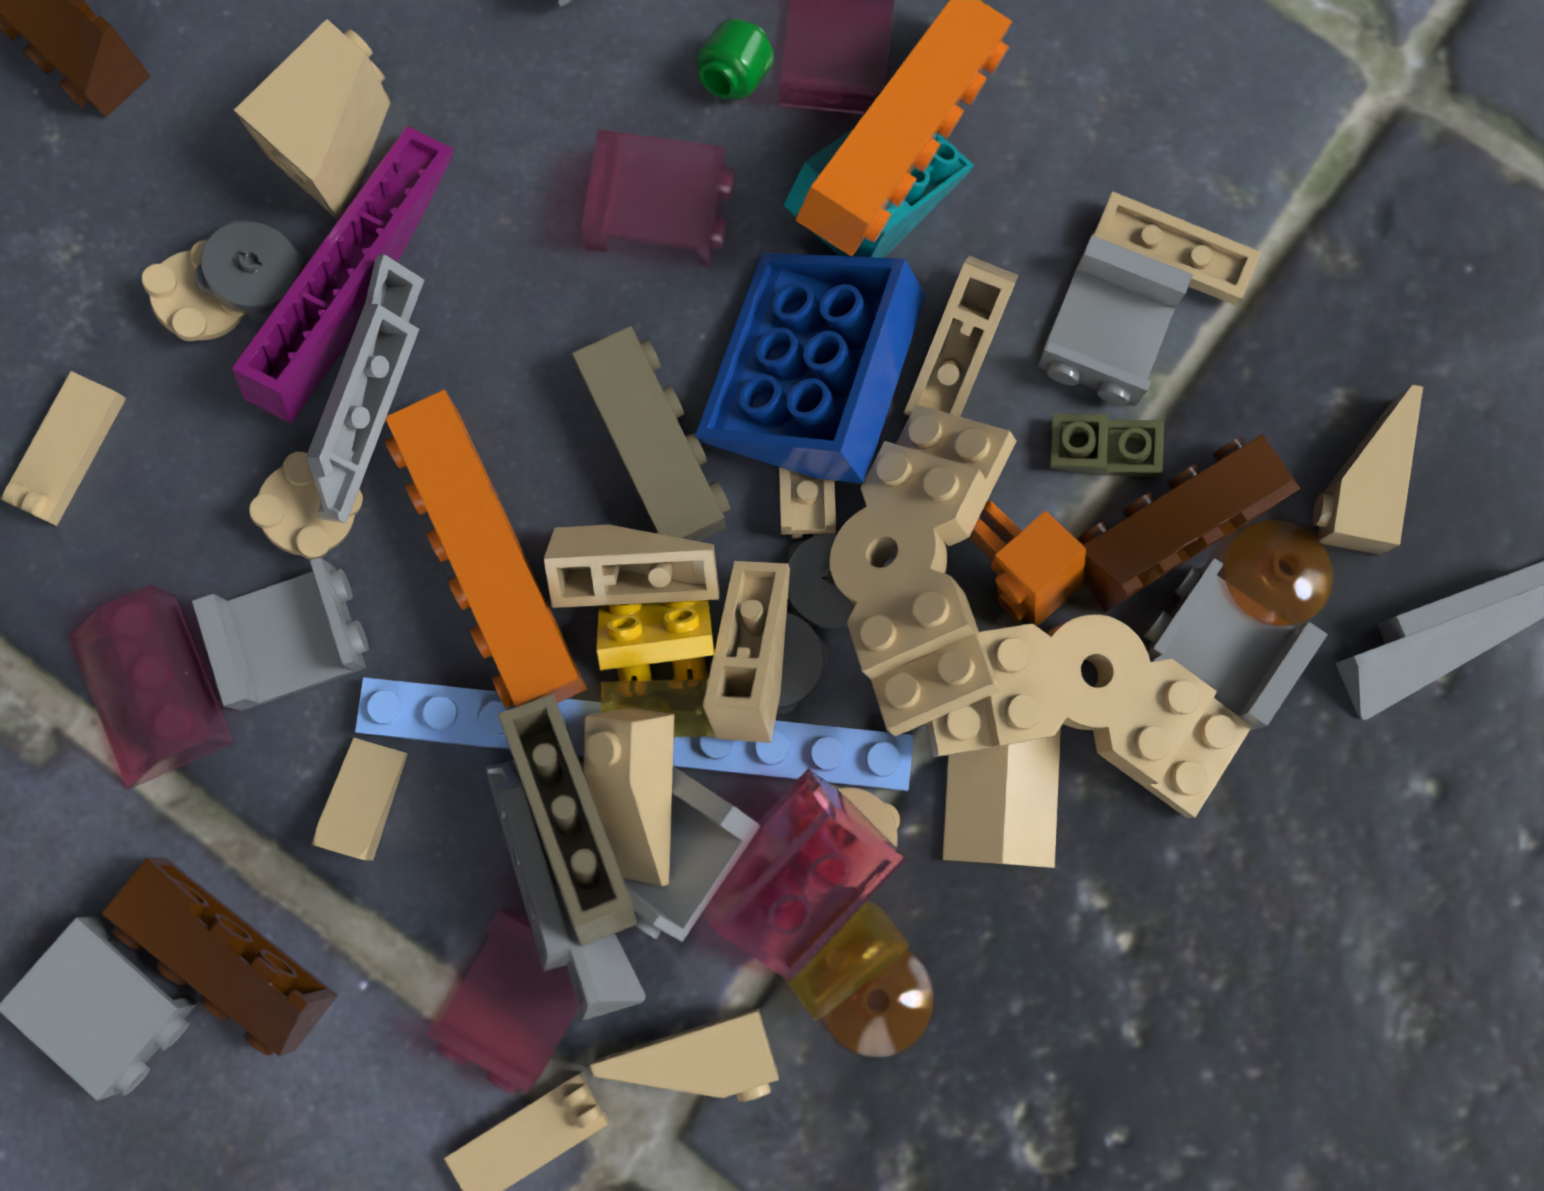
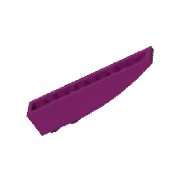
M409 126L404 129L232 367L244 400L292 424L354 334L366 302L377 254H385L398 262L454 155L453 148Z

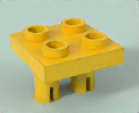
M709 600L599 605L597 655L600 670L617 668L619 692L625 697H634L633 676L637 678L640 696L646 695L654 689L655 685L651 675L650 664L672 661L673 682L678 689H689L688 669L692 670L694 687L700 688L705 686L709 680L705 656L714 655Z

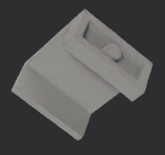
M1091 235L1082 253L1037 367L1047 370V375L1061 384L1075 386L1077 383L1095 389L1098 391V396L1109 403L1121 406L1130 403L1136 406L1148 391L1151 381L1147 379L1174 310L1186 294L1193 274Z
M319 557L310 560L313 572L228 601L215 594L192 601L223 706L244 711L366 669L362 653L368 651L369 646L360 622L358 620H351L346 601L352 600V591L348 579L341 568L336 570L333 565Z
M1213 558L1200 569L1192 565L1181 578L1173 591L1180 596V599L1170 614L1161 610L1144 633L1143 637L1150 641L1146 650L1150 662L1174 659L1216 690L1217 693L1213 698L1252 726L1250 730L1253 731L1268 726L1328 634L1310 622L1294 628L1217 576V573L1224 564Z
M674 766L672 773L669 884L658 886L623 878L633 905L637 921L635 926L655 939L664 931L683 942L761 826Z
M100 916L76 917L0 1003V1012L96 1101L119 1093L125 1096L134 1090L147 1076L150 1068L145 1063L159 1047L162 1050H166L186 1031L189 1023L185 1020V1017L197 1004L190 997L172 1000L112 946L107 939L113 934V928Z

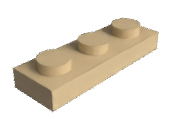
M1112 192L1093 235L1193 274L1189 287L1235 306L1243 299L1261 255L1260 251L1115 192Z

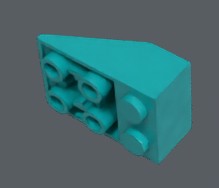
M852 130L804 162L784 203V206L796 217L811 185ZM938 134L935 140L941 146L924 172L914 168L911 175L917 178L903 203L900 207H897L890 202L885 210L892 215L877 240L872 243L865 238L853 256L885 257L972 170L974 165L953 144ZM817 235L839 256H849L836 246L832 245L831 243Z

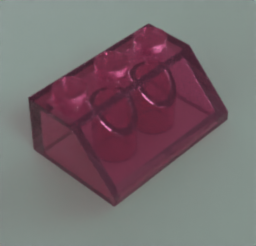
M152 584L98 607L69 637L127 788L132 789L234 744L175 595Z
M809 768L757 822L761 827L703 911L710 929L789 981L906 861L904 855L844 794Z

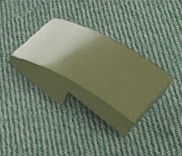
M1053 414L1051 469L1108 476L1163 478L1164 420H1109L1108 414Z

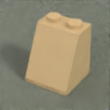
M326 19L234 111L264 154L339 221L354 199L390 101L381 85V82L385 79L384 75L369 60V57L373 54L369 46L353 30L348 29L345 33H342Z

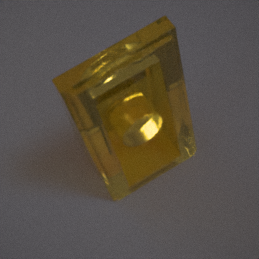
M709 679L601 682V713L624 708H635L674 714V738H716L703 707Z
M860 899L783 977L812 1018L818 1021L893 963L910 944L880 906Z

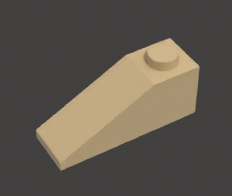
M968 256L962 266L903 413L904 415L910 417L917 404L961 416L1019 275Z
M1411 385L1391 401L1325 489L1324 493L1319 494L1312 517L1313 524L1319 526L1316 543L1376 555H1382L1400 545L1423 392L1422 386Z
M614 525L556 527L544 556L552 608L719 599L714 544Z
M734 561L703 703L716 739L771 743L781 694L790 568L787 563Z
M624 708L585 715L584 776L622 878L658 886L669 884L674 714Z
M759 1007L597 1058L590 1065L593 1077L718 1098H725L736 1094L738 1103L769 1094L771 1092L769 1083L779 1080V1073Z

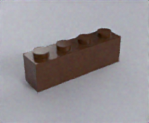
M0 0V30L12 42L20 35L28 43L23 52L46 75L53 69L62 75L64 79L58 85L82 109L90 102L106 118L151 77L112 25L101 15L97 17L84 0Z
M1263 434L1245 444L1241 437L1232 440L1212 454L1217 461L1212 466L1202 472L1199 471L1196 465L1187 468L1167 482L1172 489L1167 494L1155 500L1151 493H1148L1122 510L1127 517L1122 522L1109 528L1106 522L1103 521L1077 538L1086 548L1083 580L1104 612L1109 611L1283 502L1300 489Z
M146 858L101 913L116 925L112 932L120 941L136 950L145 948L159 960L156 968L165 977L179 985H184L186 982L203 995L200 1003L207 1011L222 1020H228L231 1017L247 1030L244 1034L245 1040L253 1048L267 1056H272L273 1053L282 1056L295 1051L338 996L337 993L167 858Z

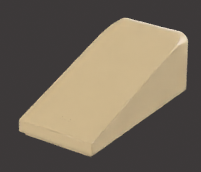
M353 738L318 822L311 845L362 860H374L408 753Z

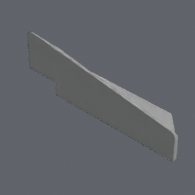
M377 254L364 308L306 456L320 497L318 518L327 521L346 523L419 332V328L409 323L425 280L385 254Z
M1544 561L1378 623L1377 626L1385 645L1336 663L1358 717L1362 720L1373 717L1544 618Z
M512 760L487 766L485 769L543 971L567 966L582 1020L642 1003L646 997L615 933L581 946L515 761Z

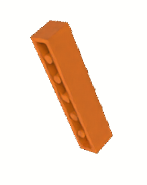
M950 0L811 185L795 221L851 257L865 238L874 243L892 215L885 209L890 202L900 207L917 178L911 175L914 168L921 172L926 170L941 146L935 140L938 134L946 139L950 136L965 111L958 107L960 103L964 102L971 106L987 80V77L982 75V72L986 70L993 74L1010 47L1002 42L1013 21L981 0Z
M444 389L388 415L386 421L393 436L385 439V443L397 467L401 469L407 466L414 482L406 485V490L419 515L428 512L435 529L427 532L428 539L440 562L449 559L456 577L448 580V583L461 609L465 610L471 607L478 625L470 628V632L483 658L486 659L490 656L494 658L500 674L493 677L492 680L506 708L513 705L518 707L554 694L558 704L587 690L464 422L446 390Z

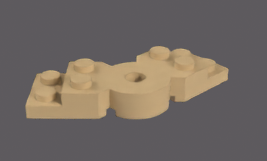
M917 404L897 443L884 441L867 474L865 483L860 488L867 507L854 514L842 526L835 537L830 553V570L833 580L839 590L855 605L847 625L862 672L871 679L886 729L894 736H898L1000 691L967 597L950 575L945 574L947 565L945 543L949 547L970 537L1011 454L1016 439L1009 430ZM897 555L895 560L890 565L884 567L885 563L890 558Z
M1094 614L1080 616L1052 628L1047 634L1034 624L979 632L1000 691L927 723L933 758L1053 737L1062 724L1080 730H1093L1097 753L1185 818H1195L1252 728L1249 723L1213 698L1217 693L1216 690L1174 659L1150 662L1143 642L1126 624L1109 616ZM1084 660L1090 661L1097 669L1098 680L1095 687L1088 685L1081 675V665Z

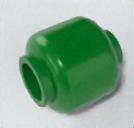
M727 19L720 23L701 45L696 56L700 80L710 93L721 99L741 100L750 96L769 73L774 63V52L763 29L754 23L742 19Z

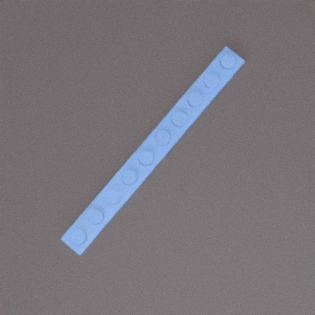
M363 677L355 732L364 735L511 750L498 714L515 708V705L506 708L497 691ZM566 699L557 704L577 757L584 758L585 715L624 708H635L674 714L673 766L677 768L909 791L914 735L900 734L894 736L890 732L775 721L771 743L716 739L706 713Z

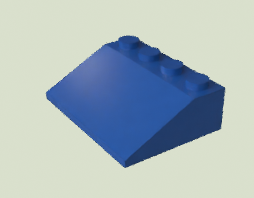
M762 253L695 437L698 438L699 442L813 478L864 484L926 297L906 259Z

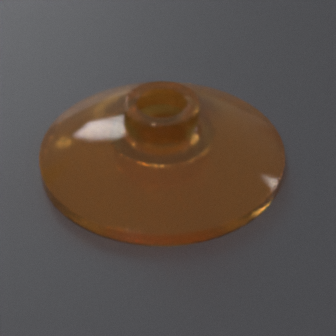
M1268 520L1256 523L1245 529L1235 538L1226 555L1224 571L1226 584L1231 596L1245 613L1262 623L1273 626L1300 624L1316 615L1330 597L1333 586V568L1329 555L1321 542L1312 533L1297 524L1282 520ZM1280 559L1290 564L1293 569V575H1286L1280 570Z
M869 941L854 945L845 950L830 965L821 987V1009L829 1030L845 1047L865 1056H890L909 1048L924 1033L933 1011V989L925 968L909 951L889 942ZM876 989L886 991L889 996L887 1007L881 1011L872 1010L867 1003L868 995Z

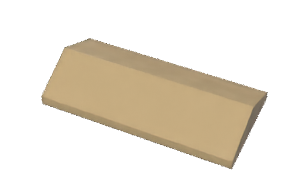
M1061 727L1053 737L947 756L942 860L1055 868Z

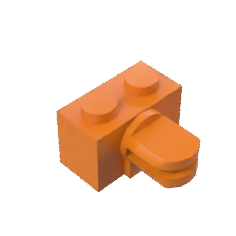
M987 500L980 514L981 519H978L969 539L992 561L990 568L996 573L995 581L997 583V592L999 593L996 599L1000 606L1014 620L1020 621L1024 618L1029 624H1034L1038 627L1083 586L1086 548L1046 510L1022 531L992 501Z

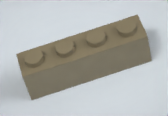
M632 326L573 352L572 355L656 533L700 542L726 530L723 513L731 510L719 482L716 480L708 484L700 468V465L708 461L698 438L695 437V433L693 432L685 436L677 421L678 417L684 415V411L671 385L662 389L654 371L662 367L650 340L647 338L639 342Z
M554 694L499 713V719L581 946L637 925L632 902Z

